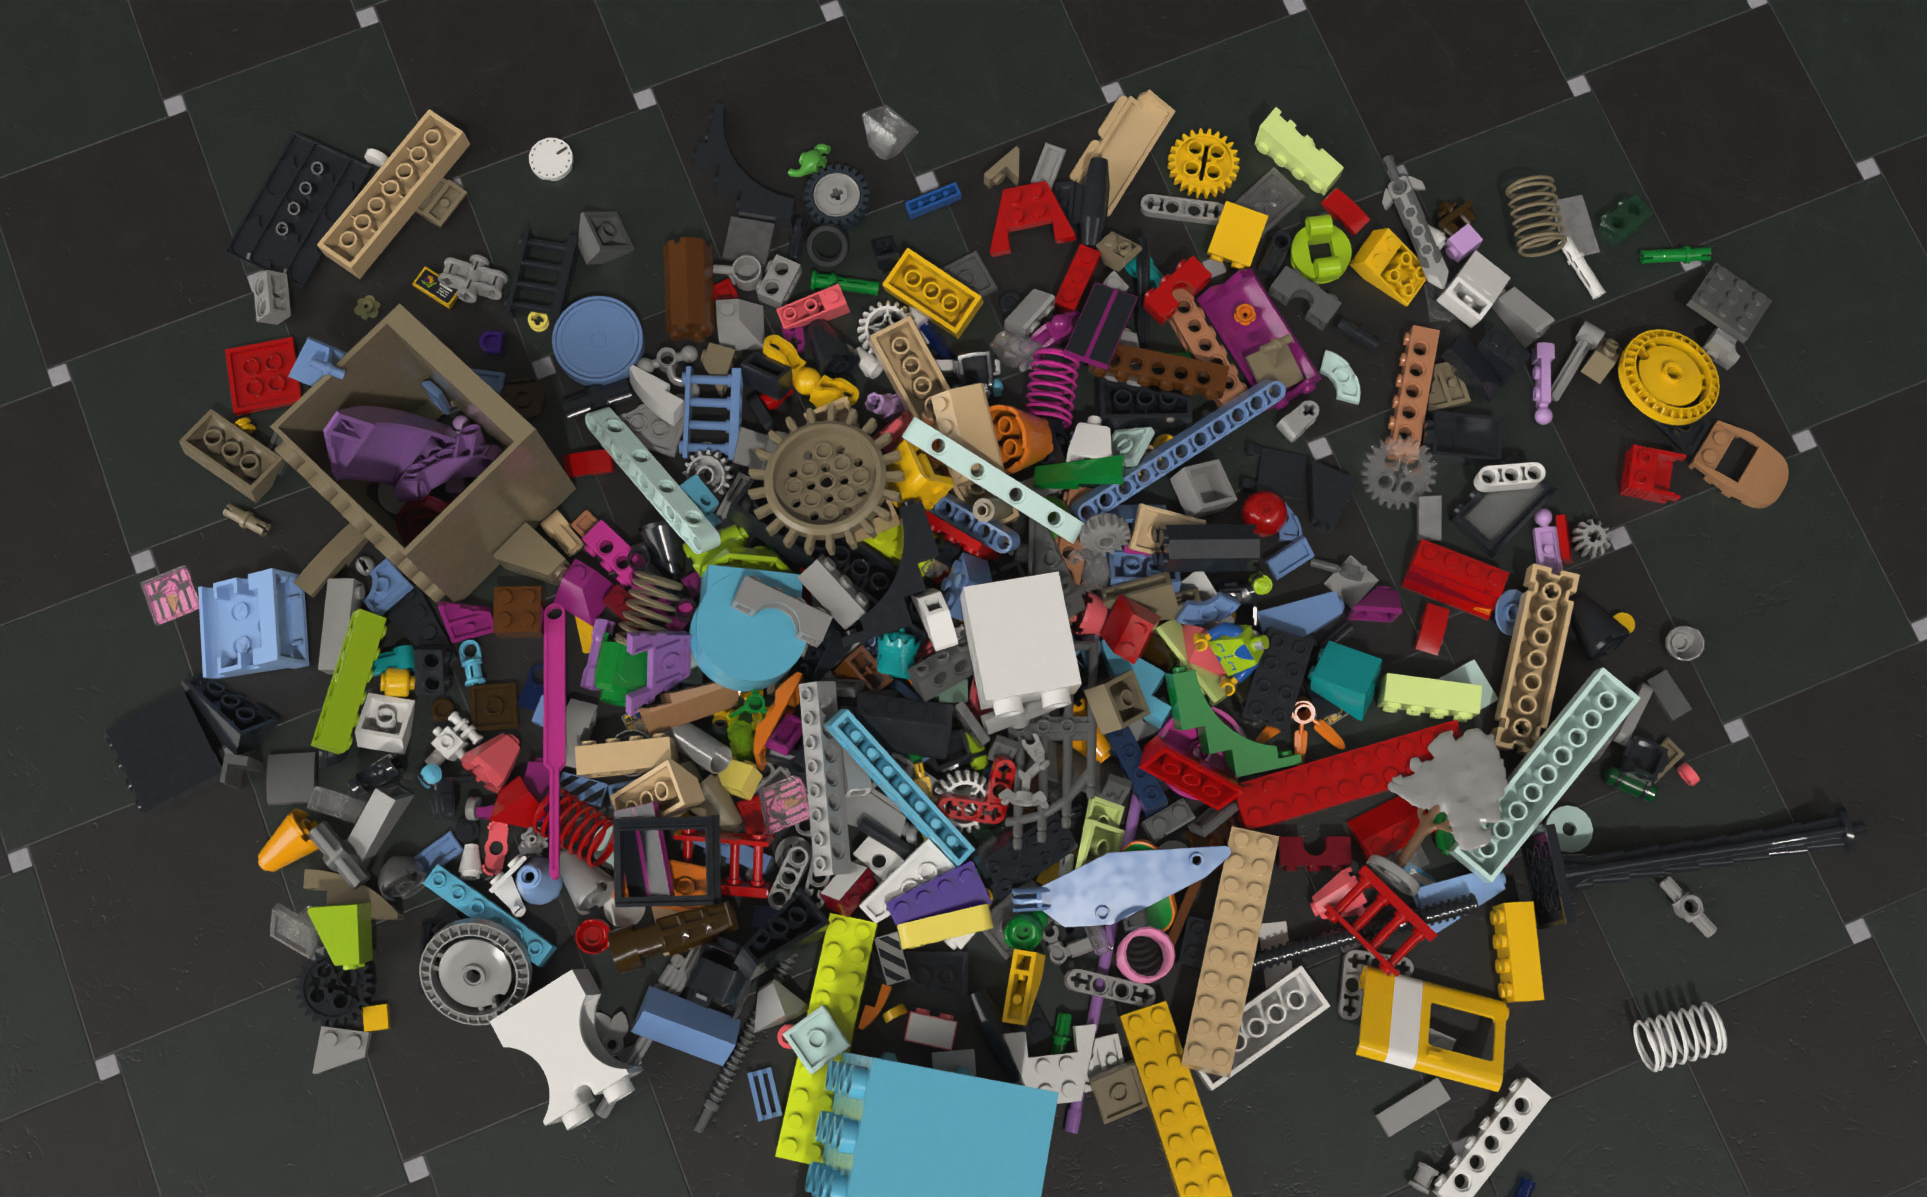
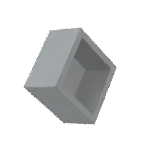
M1219 459L1184 467L1170 478L1187 516L1198 518L1222 512L1237 501Z

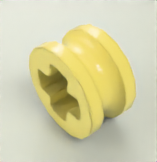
M531 312L528 316V323L531 329L536 332L546 330L550 324L547 314ZM538 316H541L542 320H544V322H540V325H536L535 321H533Z

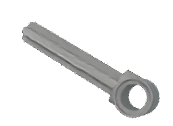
M1587 321L1584 322L1575 337L1577 343L1551 386V401H1559L1588 351L1597 347L1606 331Z

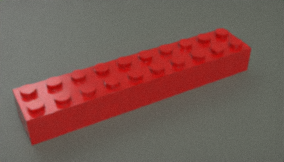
M1453 720L1242 782L1241 784L1245 788V792L1233 800L1239 809L1237 815L1241 828L1255 831L1390 791L1388 784L1392 782L1393 777H1397L1400 774L1402 777L1415 774L1410 770L1411 758L1418 757L1421 762L1432 761L1435 758L1428 751V745L1440 733L1452 730L1455 740L1463 737L1458 721Z

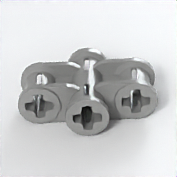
M472 255L469 260L470 263L451 257L445 259V268L443 273L439 274L438 281L446 287L458 289L457 297L468 303H474L477 299L476 294L494 300L501 299L503 294L501 290L503 285L507 283L508 276L502 271L488 268L490 263L487 258L481 255Z

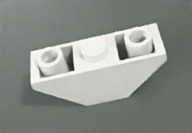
M930 588L924 592L912 595L911 598L935 651L958 645L950 611L941 591Z

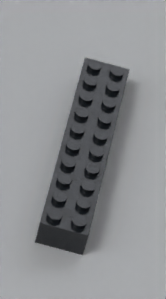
M750 478L731 503L726 517L804 570L822 554L825 557H829L836 564V569L851 580L853 588L858 593L861 592L866 596L869 601L868 604L871 606L867 610L869 612L887 592L898 567L861 542H857V549L852 550L847 544L846 537L835 539V555H829L825 547L826 540H816L812 555H807L804 550L806 538L800 535L790 549L785 547L783 540L789 532L788 528L783 526L772 537L766 530V527L777 518L775 514L772 513L759 520L755 515L754 510L767 504L768 501L766 497L751 500L748 490L763 487L764 480ZM796 502L793 507L797 508L801 503ZM813 515L811 520H817L819 515ZM911 596L904 598L912 625L904 629L906 634H911L915 637V644L917 641H920V648L928 637V633Z

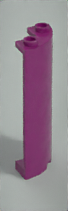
M1251 268L1237 271L1224 284L1211 286L1197 298L1200 306L1252 387L1257 384V381L1245 357L1260 351V346L1271 342V339L1275 337L1281 338L1287 334L1291 335L1293 342L1287 345L1305 380L1286 388L1284 398L1266 410L1275 407L1277 410H1280L1289 404L1288 401L1303 392L1308 394L1316 388L1315 384L1322 378ZM1242 304L1251 305L1256 313L1255 321L1250 322L1247 326L1241 325L1240 322H1236L1234 319L1236 308Z

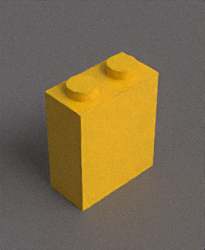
M1226 201L1207 251L1210 260L1218 263H1223L1224 260L1232 263L1231 267L1237 270L1249 269L1268 215Z

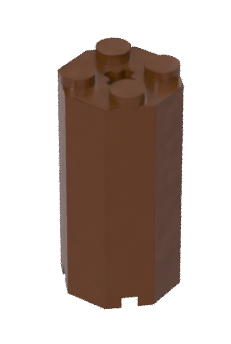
M683 237L680 238L679 243L675 244L674 239L669 240L663 247L666 332L670 334L671 340L692 339L693 342H703L705 337L710 336L715 331L712 245L710 243L706 245V241L701 238Z

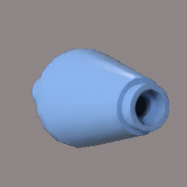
M536 857L527 860L520 866L516 873L515 885L523 900L530 904L543 905L560 895L563 880L561 875L558 880H553L550 877L548 858Z

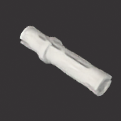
M1571 236L1567 237V243L1561 248L1568 259L1567 263L1575 269L1592 299L1599 298L1606 291L1584 259V253L1579 251Z

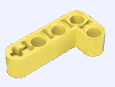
M989 904L897 925L903 951L994 928Z

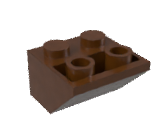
M867 643L857 648L832 672L839 679L864 681L865 689L863 691L885 690L897 679L892 675L878 672L877 666L879 662H877V655Z

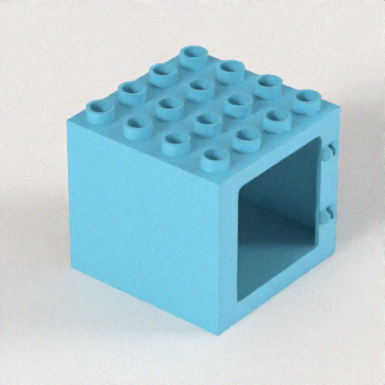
M843 1052L841 1062L830 1061L826 1074L825 1090L835 1093L832 1112L820 1111L815 1132V1140L825 1145L822 1163L810 1162L805 1191L812 1193L813 1197H1041L1059 1092L971 1076L969 1068L958 1066L953 1072L900 1063L895 1054L885 1052L880 1059Z

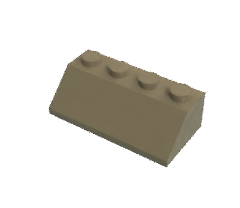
M212 409L179 441L187 456L255 503L272 487L283 463V458Z

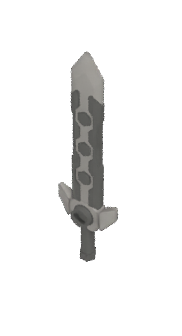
M1388 155L1383 158V162L1389 171L1392 182L1389 183L1388 189H1385L1382 204L1385 210H1388L1395 203L1428 282L1440 289H1445L1449 271L1413 190H1426L1424 183L1411 176L1409 178L1400 176L1393 155Z

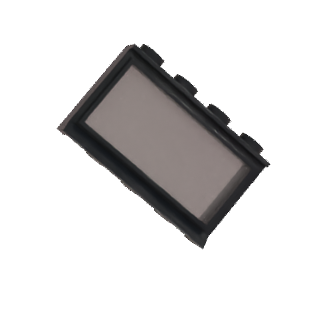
M1516 453L1511 459L1507 456L1499 465L1525 462ZM1528 471L1530 478L1537 479L1535 473ZM1505 473L1507 480L1514 481L1511 474ZM1487 476L1484 482L1491 483V479ZM1542 480L1536 487L1530 489L1481 492L1475 488L1468 496L1470 501L1466 505L1461 503L1452 512L1455 517L1450 522L1491 559L1558 489L1551 487L1545 480Z

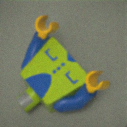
M1222 622L1209 629L1205 635L1203 633H1196L1193 636V642L1196 644L1197 651L1206 650L1209 644L1227 675L1233 676L1231 679H1222L1220 683L1221 689L1227 685L1231 686L1226 690V696H1231L1235 692L1234 685L1237 682H1243L1253 673L1260 664V658L1264 649L1269 648L1268 637L1266 635L1256 636L1249 625Z

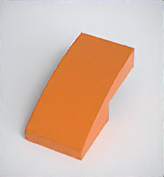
M882 984L876 1006L865 1005L859 1029H866L877 1018L889 998L892 987Z

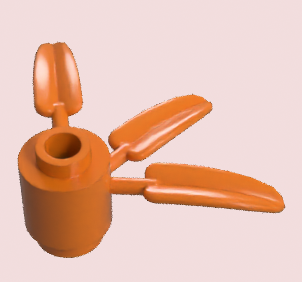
M1305 696L1297 697L1291 719L1293 718L1296 722L1300 723L1299 730H1296L1294 733V753L1301 754L1302 760L1301 764H1296L1297 766L1303 765L1305 761L1308 732L1304 730V724L1311 721L1315 724L1314 729L1338 749H1345V743L1337 732L1323 719L1318 721L1314 718L1315 708L1313 703ZM1301 707H1305L1303 711L1298 710ZM1265 727L1256 737L1255 741L1262 744L1281 731Z

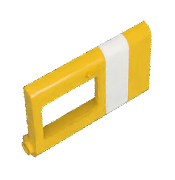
M1368 965L1363 967L1359 979V988L1364 989L1359 1044L1356 1049V1055L1496 1092L1500 1090L1503 1080L1506 1021L1509 1017V1008L1506 1006V1002L1399 974L1397 977L1391 974L1388 977L1379 968ZM1435 1003L1493 1019L1495 1024L1493 1060L1488 1061L1430 1045L1428 1038L1431 1004Z

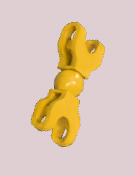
M770 335L765 338L763 343L764 354L792 368V380L795 389L800 394L810 395L809 401L817 408L845 397L843 393L851 395V397H847L851 406L858 401L859 390L843 378L833 379L826 375L821 378L820 373L816 369L805 367L806 362L799 357L796 349L790 342L778 335ZM770 344L777 345L779 347V350L772 347Z

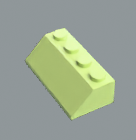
M1169 620L1157 627L1153 634L1165 641L1164 645L1167 649L1170 648L1173 655V667L1186 665L1187 669L1196 670L1198 683L1209 706L1215 707L1228 697L1225 692L1231 686L1227 685L1223 689L1220 688L1222 679L1228 678L1227 676L1223 678L1187 661L1182 629L1184 624L1176 622V620Z

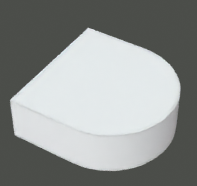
M372 148L368 149L364 156L368 163L382 167L388 159L387 155Z

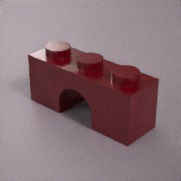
M1351 836L1325 837L1323 839V850L1318 856L1310 855L1306 852L1303 846V837H1279L1276 850L1277 868H1283V872H1297L1298 868H1307V872H1320L1321 867H1331L1332 872H1341L1345 867L1352 865Z

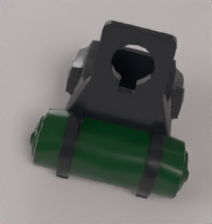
M1634 736L1631 740L1627 741L1621 755L1623 760L1619 767L1611 766L1605 772L1604 783L1611 785L1614 789L1617 788L1637 797L1641 801L1644 800L1651 803L1658 793V786L1654 783L1658 779V774L1663 773L1669 759L1667 755L1668 749L1651 740Z

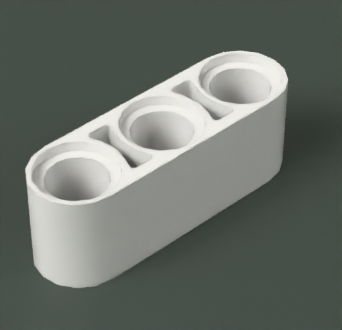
M1538 462L1486 466L1475 476L1474 486L1481 492L1530 489L1536 487L1544 479L1546 471L1542 464ZM1528 471L1535 473L1537 479L1530 478ZM1505 473L1511 474L1514 481L1507 480ZM1482 475L1488 476L1491 479V483L1484 482Z

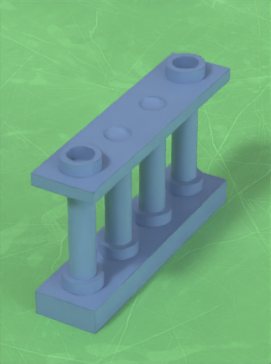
M686 366V372H682V386H685L683 440L679 441V454H683L682 458L690 460V452L703 450L706 453L707 450L712 449L713 453H725V456H728V460L733 461L742 422V369L732 368V374H728V376L694 375V369L691 366ZM693 384L728 385L731 388V397L727 396V399L693 397ZM692 407L727 408V410H730V419H726V421L692 420ZM691 429L726 431V433H729V442H725V444L691 443Z

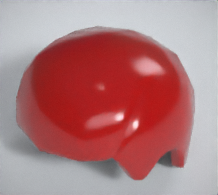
M600 918L586 919L576 929L575 940L577 946L583 952L589 954H599L609 947L608 932L611 931L610 926Z

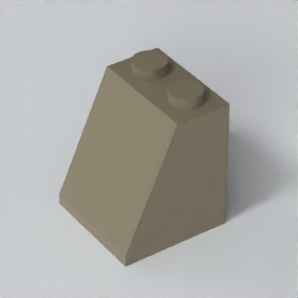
M527 522L493 554L495 559L505 569L556 586L561 583L562 578L571 566Z

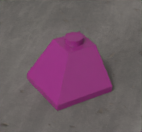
M575 558L562 578L553 603L562 605L567 612L594 626L595 619H599L606 608L602 600L615 585L596 570Z
M1385 586L1377 587V589H1374L1353 607L1346 615V620L1393 623L1402 613L1398 591L1391 590L1390 587Z

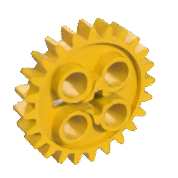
M1202 128L1199 129L1198 134L1191 130L1190 137L1183 134L1182 141L1177 139L1175 146L1171 147L1170 152L1172 154L1168 156V161L1170 162L1167 168L1172 171H1170L1169 176L1176 177L1174 185L1181 183L1180 191L1188 189V196L1192 192H1196V198H1199L1200 193L1204 194L1205 199L1208 198L1209 193L1216 197L1218 190L1221 193H1225V186L1230 188L1232 181L1236 180L1237 175L1235 173L1239 171V166L1237 165L1240 161V158L1235 157L1238 150H1231L1234 143L1226 144L1227 136L1220 139L1219 131L1215 135H1211V129H1208L1207 134L1203 133ZM1207 146L1208 153L1205 162V170L1203 174V180L1200 181L1199 174L1202 165V157L1204 153V147ZM1191 149H1195V150H1197L1199 153H1198V154H1193V153L1190 152V150H1191ZM1217 153L1221 157L1215 158L1211 154ZM1192 169V170H1194L1196 173H1195V174H1189V173L1186 172V170ZM1214 173L1217 175V178H1211L1208 174Z

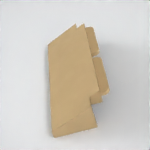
M1150 89L1139 94L1137 99L1132 96H1121L1118 98L1098 129V134L1101 137L1100 140L1090 142L1070 173L1071 181L1083 185L1090 159L1101 157L1108 160L1110 192L1107 217L1111 215L1175 113L1174 109Z

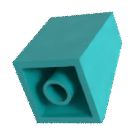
M1328 641L1325 649L1321 648L1319 651L1317 666H1312L1309 672L1308 679H1311L1310 689L1357 720L1362 721L1379 686L1382 659Z

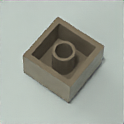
M1133 669L1113 675L1084 690L1102 735L1123 729L1151 714Z

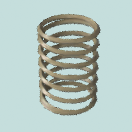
M1532 175L1521 178L1510 184L1505 191L1506 196L1511 198L1508 206L1514 209L1510 215L1516 218L1512 223L1513 227L1518 228L1514 235L1517 238H1521L1516 244L1519 247L1518 253L1525 257L1551 254L1563 248L1567 243V237L1563 234L1565 228L1560 224L1563 218L1558 214L1561 209L1556 204L1558 196L1554 194L1556 191V187L1553 185L1554 178L1548 175ZM1534 179H1548V180H1550V183H1549V182H1546V181H1531V182H1526V181L1534 180ZM1545 185L1543 188L1528 193H1512L1523 187ZM1551 187V189H1552L1551 192L1546 191L1547 189H1549V188ZM1536 195H1547L1544 198L1531 203H1526L1523 205L1512 204L1517 200ZM1550 197H1553V199H1554L1553 202H1549V201H1547V200H1548ZM1549 205L1533 213L1515 215L1516 212L1525 208ZM1552 207L1556 208L1555 212H1551L1548 210H1550ZM1551 215L1535 223L1525 225L1517 224L1518 222L1530 217ZM1554 217L1558 218V222H1553L1550 220H1552ZM1552 225L1537 233L1519 234L1533 227ZM1560 227V232L1552 231L1555 228ZM1532 239V240H1530V241H1528V242H1526V243H1524V244H1521L1522 242H1524V241H1526V240ZM1556 239L1562 240L1560 244L1546 251L1536 253H1524L1522 251L1523 249L1546 245Z
M635 571L634 573L638 577L632 579V582L644 589L632 588L629 590L632 596L640 600L629 599L625 603L637 611H623V616L633 622L622 621L619 623V626L627 632L637 631L628 626L652 631H669L634 616L667 623L673 622L671 618L637 605L676 612L675 607L641 594L679 601L678 596L647 584L680 591L684 587L683 584L650 573ZM627 632L615 634V641L627 646V638H625L627 637Z

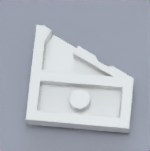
M1118 1033L1094 1038L1084 1093L1092 1091L1089 1077L1124 1063Z

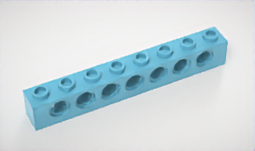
M840 709L824 725L828 732L925 838H929L953 865L960 866L975 850L848 709Z

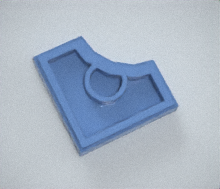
M386 558L369 572L372 577V588L363 602L373 614L382 616L414 587L397 567Z

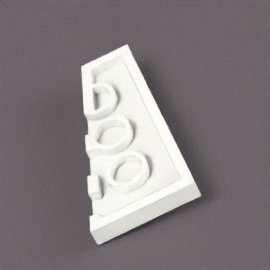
M927 838L858 906L876 924L890 916L885 901L955 866Z

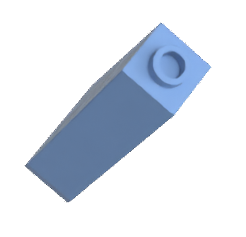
M1333 591L1257 612L1256 628L1260 636L1264 634L1266 628L1272 627L1304 638L1339 618L1344 610V602L1342 597H1338L1337 592Z

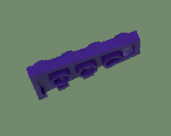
M970 859L960 866H956L885 901V904L894 924L899 925L974 906L992 904L973 861Z

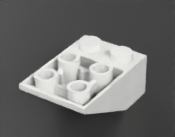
M1475 250L1436 301L1472 328L1494 304L1510 277Z

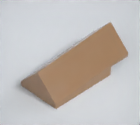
M711 681L659 693L661 703L640 707L639 712L651 736L738 706L739 691L725 688Z

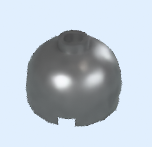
M393 856L380 869L377 883L384 899L393 902L395 901L394 897L401 896L404 900L420 892L425 887L423 882L428 875L417 859L410 856Z

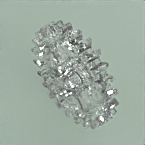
M1398 435L1397 441H1393L1392 437L1389 436L1388 443L1386 444L1383 440H1379L1381 447L1378 448L1373 445L1374 453H1366L1370 460L1362 461L1363 466L1367 467V469L1361 470V474L1367 476L1362 479V483L1369 484L1365 488L1366 492L1373 491L1370 497L1372 500L1379 497V505L1386 501L1388 509H1390L1393 503L1396 505L1397 510L1400 509L1403 503L1408 509L1410 501L1417 505V495H1424V491L1431 492L1432 490L1428 484L1436 483L1431 478V476L1437 474L1436 470L1431 469L1436 465V462L1428 461L1433 457L1432 453H1425L1427 450L1426 445L1419 448L1420 441L1418 439L1412 444L1410 436L1405 441H1402L1401 435ZM1406 453V457L1404 458L1403 463L1401 465L1403 474L1400 473L1398 475L1396 490L1391 491L1396 481V475L1394 471H1399L1402 454ZM1395 454L1397 459L1393 463H1386V456ZM1411 460L1419 461V465L1415 469H1409L1407 465ZM1382 476L1390 477V481L1386 485H1381L1378 481ZM1404 482H1412L1411 489L1407 491L1401 490V485Z

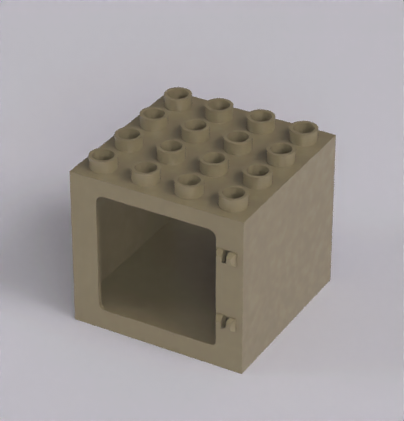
M400 303L334 365L346 370L342 380L330 374L324 375L270 426L283 439L274 450L360 533L372 542L387 559L436 603L445 595L454 603H461L500 565L493 554L525 522L535 530L539 523L547 518L576 489L537 430ZM423 381H431L443 392L451 408H459L471 421L480 425L481 430L502 448L504 452L407 545L398 532L396 522L368 496V489L374 482L349 479L335 482L333 480L323 430L337 410L355 406L385 407L438 421L445 413L431 402L422 386Z

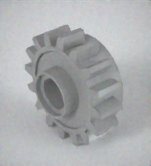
M712 449L707 450L706 454L703 450L698 451V456L691 455L692 461L685 463V466L688 468L683 474L686 475L687 480L696 474L717 499L719 498V493L722 495L727 493L724 487H731L732 485L728 480L734 478L733 474H729V470L733 466L726 465L728 457L721 459V452H716L713 455ZM706 469H709L712 473L710 481L705 478L704 473Z
M1110 513L1098 514L1088 519L1085 525L1081 526L1082 531L1079 534L1082 549L1085 548L1086 553L1092 552L1093 556L1101 553L1102 557L1107 552L1113 555L1114 550H1123L1121 545H1128L1127 539H1131L1128 522H1125L1123 517L1119 518L1116 514Z

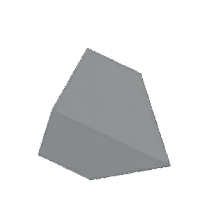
M774 979L758 990L754 1033L793 1020L807 1012L809 1006Z

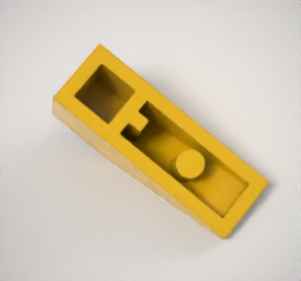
M1014 949L1002 1022L1027 1025L1042 980L1045 955Z

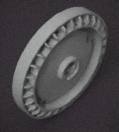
M466 918L444 926L432 937L421 956L419 976L426 997L443 1015L462 1024L488 1025L491 1024L490 1021L525 999L532 981V965L526 947L511 930L491 920ZM464 936H477L492 941L489 942L487 940L479 938H468L454 943L447 950L441 949V947L449 941ZM508 955L515 967L516 985L510 997L500 1003L497 994L505 995L512 980V968L507 957ZM437 957L441 958L440 962L436 961ZM471 969L477 970L480 975L475 974Z

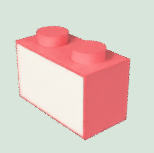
M916 1008L915 1012L910 1011L904 1041L952 1051L958 1022L953 1021L954 1016L940 1013L939 1017L930 1016L929 1010Z

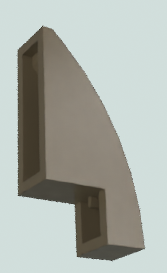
M1169 572L1101 589L1105 607L1113 609L1119 595L1122 594L1161 616V620H1175L1176 614L1187 600L1201 601L1197 587L1174 593Z
M305 869L303 888L307 890H327L326 905L371 902V920H404V914L391 901L385 900L382 894L374 888L363 884L358 889L353 890L340 874L323 870Z

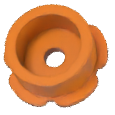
M1249 304L1239 305L1235 310L1234 319L1236 322H1240L1241 325L1247 326L1256 319L1254 308Z

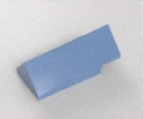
M649 986L631 1032L723 1066L736 1046L740 1019L736 1021L730 1018L729 1015L711 1008H704L687 999Z

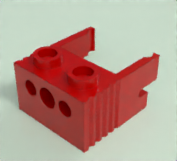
M1634 444L1625 454L1619 495L1624 494L1625 496H1633V498L1637 497L1638 499L1641 498L1642 500L1665 504L1668 500L1676 502L1680 499L1681 495H1676L1674 492L1669 491L1672 466L1676 460L1682 462L1686 459V455L1660 449L1655 450L1654 448L1651 449L1650 447L1646 448L1645 446L1642 447Z

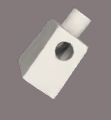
M1090 416L1087 423L1080 422L1077 424L1068 448L1066 462L1112 456L1110 428L1101 426L1102 420L1100 417Z

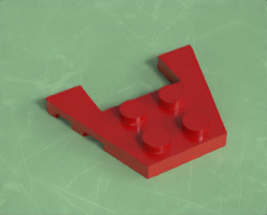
M1047 181L1003 190L990 248L992 257L1011 254L1009 232L1053 223L1057 244L1077 240Z

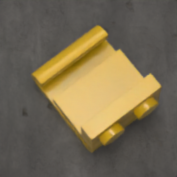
M904 439L893 450H899L902 460L886 465L887 471H903L905 481L888 482L887 489L900 492L902 497L901 502L892 501V503L897 508H901V503L915 499L916 502L922 501L925 510L931 511L933 506L941 498L945 497L955 484L951 477L935 475L926 454L920 453L917 456L916 452L920 448Z

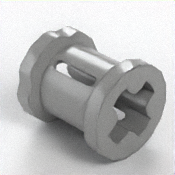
M1419 1162V1168L1413 1180H1410L1408 1184L1428 1195L1430 1192L1428 1188L1434 1176H1438L1439 1172Z

